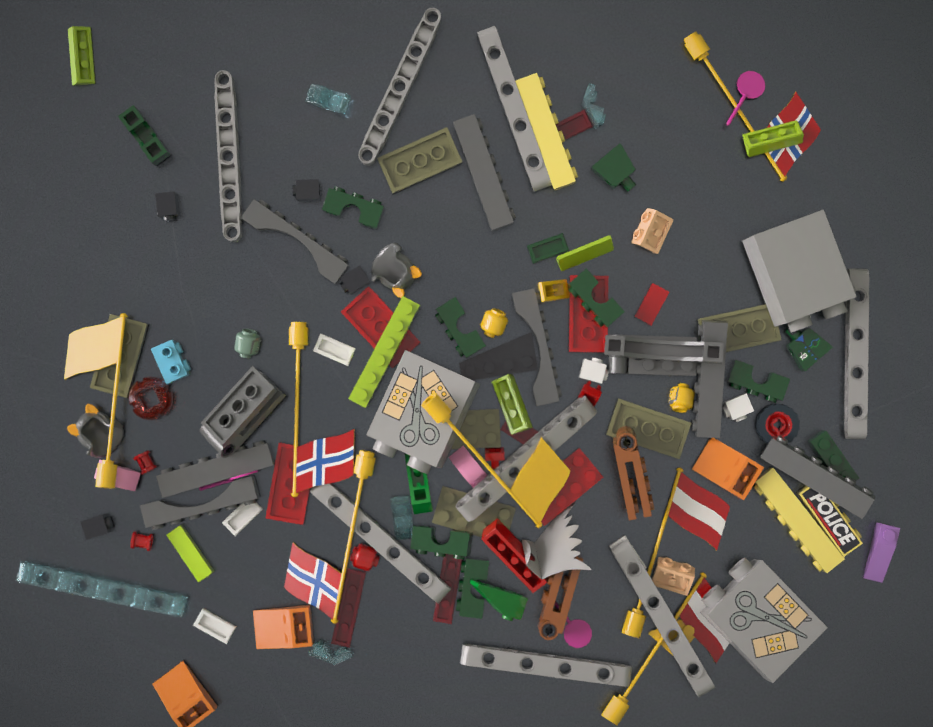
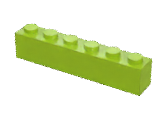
M402 296L349 396V400L364 408L368 407L420 308L419 304Z

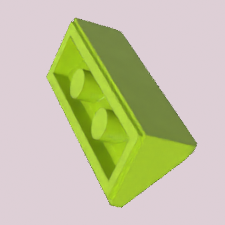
M72 26L68 29L72 85L95 84L91 27Z
M795 120L746 133L742 137L749 157L801 144L804 134L798 121Z
M608 235L557 256L556 260L560 270L565 271L613 251L612 238Z
M507 374L493 380L492 384L511 435L532 428L513 374Z
M183 524L166 535L198 583L215 572Z

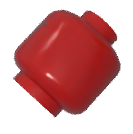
M361 543L358 547L354 546L350 561H352L355 568L370 571L373 566L377 567L380 556L377 555V551L372 546Z

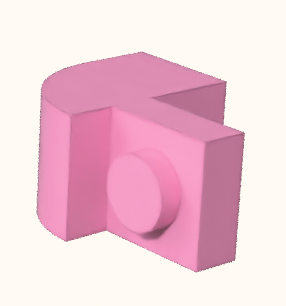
M464 445L448 457L473 488L488 476Z
M117 466L115 487L135 491L141 473L130 468Z

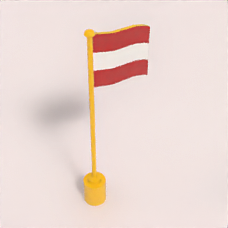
M680 467L676 469L677 475L648 568L649 576L653 569L668 517L683 529L708 542L717 551L730 506L719 496L700 487L683 474V469ZM640 599L637 609L632 608V611L628 610L621 632L636 638H640L646 616L643 615L644 611L640 610L642 605Z
M700 573V578L674 618L677 620L680 617L685 625H691L694 628L693 636L708 650L716 664L729 642L700 613L706 607L701 600L711 589V586L705 579L707 575ZM662 636L624 695L613 696L601 714L613 724L618 726L630 706L627 704L629 700L626 697L663 642Z

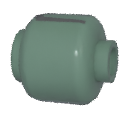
M242 329L236 335L234 349L240 353V357L251 358L252 355H256L259 352L261 337L255 330Z

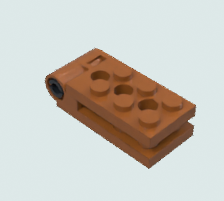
M623 426L618 429L616 438H613V446L630 521L637 519L636 513H639L637 497L632 496L635 494L633 478L629 479L626 462L633 461L644 518L652 516L651 510H655L652 494L647 493L651 489L648 475L644 476L643 474L647 472L644 457L640 458L635 431L629 426Z
M581 555L574 557L575 559L583 562V557ZM578 569L569 570L568 575H564L561 584L563 593L558 609L554 608L564 571L548 576L547 584L549 586L548 590H544L541 601L544 604L538 622L540 635L545 640H553L558 636V633L563 634L580 573Z

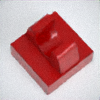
M587 381L581 389L578 398L586 396L595 407L602 394L601 386L598 385L595 389L590 386L591 381Z
M504 447L485 448V461H491V468L496 469L499 466V461L505 460Z

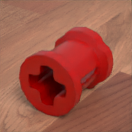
M149 450L133 458L134 461L138 462L142 475L157 468V465L153 464L149 456Z
M134 531L131 537V549L138 547L150 551L153 545V534L142 535Z

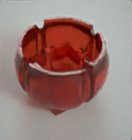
M144 377L143 381L135 382L130 389L128 397L129 405L133 406V413L144 420H157L160 415L165 416L170 411L173 403V393L168 390L169 385L157 377ZM153 387L160 403L146 410L138 394Z

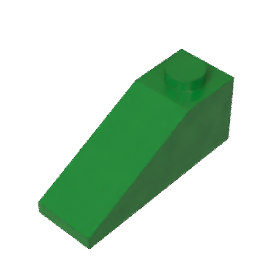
M405 453L414 515L433 512L428 475L408 466L407 463L411 456Z
M475 580L470 581V584L497 612L503 614L502 618L513 621L514 618L521 620L528 600L527 597Z

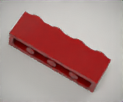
M498 518L483 529L481 540L532 593L548 582V577L542 580L527 567L523 544ZM531 553L530 560L535 561V557Z

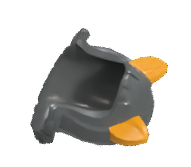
M394 242L383 247L372 262L371 280L375 282L376 279H379L384 286L392 289L397 297L402 298L405 294L404 289L411 286L414 279L421 277L422 273L407 256L400 253L402 247Z
M88 403L85 407L86 413L80 416L76 424L69 425L67 429L70 434L78 438L83 446L89 449L87 455L102 458L107 456L110 418L106 414L99 412L94 405ZM117 419L114 420L111 453L120 445L124 436L123 426Z

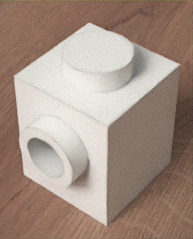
M593 357L592 361L583 359L578 378L602 384L603 380H607L609 370L606 369L607 365L603 364L604 360Z
M747 393L723 402L724 407H722L725 417H729L730 420L735 419L736 422L746 419V414L754 411Z

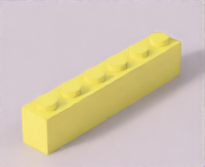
M537 73L516 80V85L554 191L575 184V178L578 175L575 167H570L568 160L572 158L568 148L564 150L562 142H565L563 133L556 128L555 124L559 122L556 114H551L549 106H552L549 94H544L543 88L546 86L543 77H538Z
M769 467L759 475L754 483V490L759 496L763 494L767 499L765 504L771 511L775 510L778 513L777 519L783 526L787 525L791 530L789 532L790 536L795 541H800L803 545L801 550L807 557L810 555L814 559L813 565L819 572L822 570L828 573L845 560L774 468Z

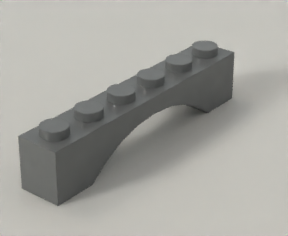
M253 199L241 218L258 231H279L298 239L313 255L319 273L337 285L341 280L340 277L350 267L346 264L348 260L340 254L336 257L330 253L332 249L323 243L320 246L315 242L317 238L310 233L303 234L300 232V226L293 221L289 224L283 220L285 216L277 210L274 213L268 209L270 205L260 199L258 202Z
M535 288L512 293L516 314L523 318L530 326L539 346V371L532 387L536 406L558 402L559 397H562L560 385L556 386L555 378H558L556 367L551 365V360L554 357L552 348L548 349L546 342L550 340L548 330H544L542 322L546 321L544 312L539 310L538 304L541 303L540 293L535 292Z
M606 335L604 356L722 364L724 343L653 340Z
M253 475L232 481L219 497L203 505L180 506L165 500H158L140 505L145 527H152V530L162 528L163 523L178 524L182 522V518L189 517V520L200 518L201 513L207 512L208 515L219 513L218 509L225 507L226 511L238 508L237 504L243 502L245 506L256 503L255 499L260 498L255 476Z

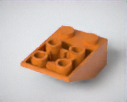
M715 438L709 439L692 467V470L741 500H745L764 469L760 464Z
M311 605L253 610L257 649L313 646L314 635Z
M184 660L152 684L178 727H194L218 707Z

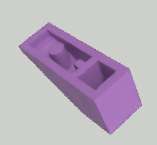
M876 522L863 578L883 582L896 548L900 528Z

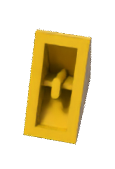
M567 279L538 283L541 303L569 298Z

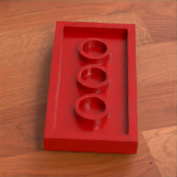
M570 275V282L578 275ZM594 276L599 283L592 290V298L597 303H606L608 301L609 276ZM570 293L569 352L604 353L605 336L608 335V327L606 328L604 325L600 327L594 320L596 316L591 311L588 313L582 307L581 303L583 301L579 297H573Z
M369 286L341 311L374 349L393 315L389 307ZM409 329L390 363L392 368L400 362L405 350L411 352L421 343Z
M279 442L265 518L304 525L310 488L299 492L297 497H292L294 445Z
M580 448L576 449L562 461L570 470V474L562 489L549 505L541 521L544 526L604 478Z

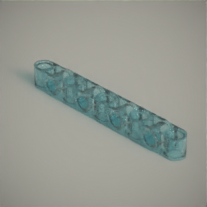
M20 561L16 579L20 583L176 617L184 616L187 597L25 561ZM43 572L49 574L48 582L42 579ZM80 580H84L87 583L86 590L80 588ZM118 588L124 590V598H120L117 596L116 592ZM155 597L162 599V606H157L154 603Z

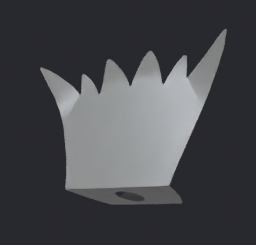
M576 502L562 511L535 542L522 540L526 565L542 580L566 570H591L585 563L574 558L580 555V552L571 551L582 542L580 539L570 538L579 525L566 527L572 515L567 518L566 516ZM531 553L535 557V561L530 560Z

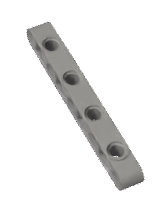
M429 8L425 11L366 133L358 154L361 163L366 166L373 165L383 149L441 24V13L436 8ZM431 14H435L438 17L435 22H430L427 18ZM413 49H420L422 51L418 57H414L411 52ZM403 83L405 89L397 91L395 89L396 84ZM380 118H388L389 123L386 126H381L378 123ZM371 152L373 157L371 160L366 161L362 158L363 154Z
M495 26L478 31L479 41L533 191L552 186ZM498 51L501 55L498 59H492L490 53ZM509 86L513 88V93L505 95L502 92L503 89ZM523 122L526 124V129L518 131L515 128L516 124ZM531 158H536L539 161V165L531 167L528 161Z
M222 70L215 75V114L221 220L224 237L230 242H238L243 234V219L241 218L243 214L237 103L234 79L229 72ZM222 77H229V82L227 84H220V80ZM230 114L231 120L228 123H223V116ZM228 152L233 153L231 161L224 160V156ZM234 190L235 197L231 200L227 199V192ZM232 228L237 229V235L234 238L228 236V232Z
M848 268L847 272L854 291H858L861 294V300L858 302L852 298L846 301L845 439H866L868 413L869 270ZM856 329L861 333L859 340L853 337V332ZM854 368H858L860 370V376L858 378H855L853 376L852 372ZM855 406L860 409V414L857 417L852 414V409Z
M586 396L576 399L494 471L511 489L520 470L534 453L541 437L555 451L596 415L597 410ZM573 417L572 423L567 425L568 419ZM515 467V472L509 475V470ZM490 473L461 498L455 507L470 522L494 504L507 491ZM486 492L485 498L480 500V495Z
M332 483L314 486L310 492L351 528L355 503ZM335 496L339 497L342 501L340 507H335L332 503ZM358 507L354 531L432 600L439 604L451 588ZM363 522L370 524L371 530L369 532L362 531L361 525ZM393 547L398 548L400 551V555L397 558L390 555V549ZM421 573H426L429 576L427 583H422L419 580Z
M625 540L613 547L611 551L697 696L701 697L714 689L715 686L630 542ZM632 563L638 565V570L635 573H630L628 570L629 565ZM657 597L658 603L653 607L649 606V599ZM672 630L677 631V637L674 640L668 638V634ZM691 664L697 665V670L694 673L688 672V667Z
M473 644L462 645L460 664L466 666L625 687L630 686L632 666ZM492 653L494 660L486 662L483 658L484 655ZM525 658H530L533 662L531 666L524 667L522 661ZM568 663L571 666L570 670L562 672L560 670L562 664ZM600 669H608V675L600 677L598 675Z

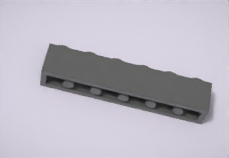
M475 114L454 121L453 126L491 231L493 232L514 224L515 213L513 208H509L506 201H509L506 190L502 191L500 183H503L500 172H496L493 165H496L493 154L489 155L487 147H490L487 136L483 137L481 129H483L481 119H476Z
M702 320V325L698 326V336H701V342L724 343L722 364H696L698 382H695L694 393L697 394V401L693 403V412L696 413V419L692 420V431L695 432L697 437L720 438L728 328L726 321Z
M773 435L763 451L761 459L861 519L864 518L875 500L874 492L865 486L861 488L856 485V481L851 477L846 476L844 478L839 475V471L834 467L824 466L819 458L815 456L809 457L804 454L805 450L795 445L793 447L788 444V440L784 437Z
M264 440L252 443L253 447L246 449L245 446L239 447L233 455L227 458H223L218 453L215 454V459L209 460L208 457L198 459V464L191 465L190 462L181 464L178 470L172 471V468L161 470V475H157L156 478L162 498L275 465L270 443L264 444Z

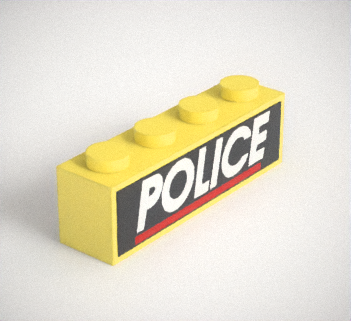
M804 486L796 492L814 520L843 557L863 544L860 540L862 536L856 528H851L849 525L850 519L844 512L841 514L837 508L839 507L838 504L808 486Z

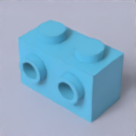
M169 340L151 348L166 384H171L190 375L189 370H191L187 359L184 360L181 355L183 349L179 342L176 343L175 340Z

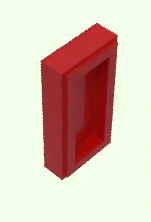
M652 283L634 317L652 326L669 291Z

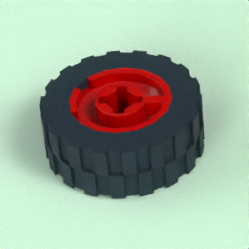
M771 404L759 412L760 414L757 416V422L755 423L756 432L765 443L768 444L773 435L784 437L788 440V443L797 437L798 430H800V420L792 408L785 404ZM779 421L781 426L776 428L773 424Z

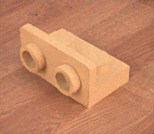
M647 208L641 216V222L633 234L631 243L639 245L654 254H658L674 219L657 210Z
M658 557L652 581L656 587L688 596L695 578V568L687 563H679L667 557Z

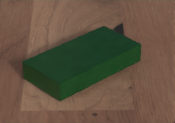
M563 233L527 245L533 264L569 252Z

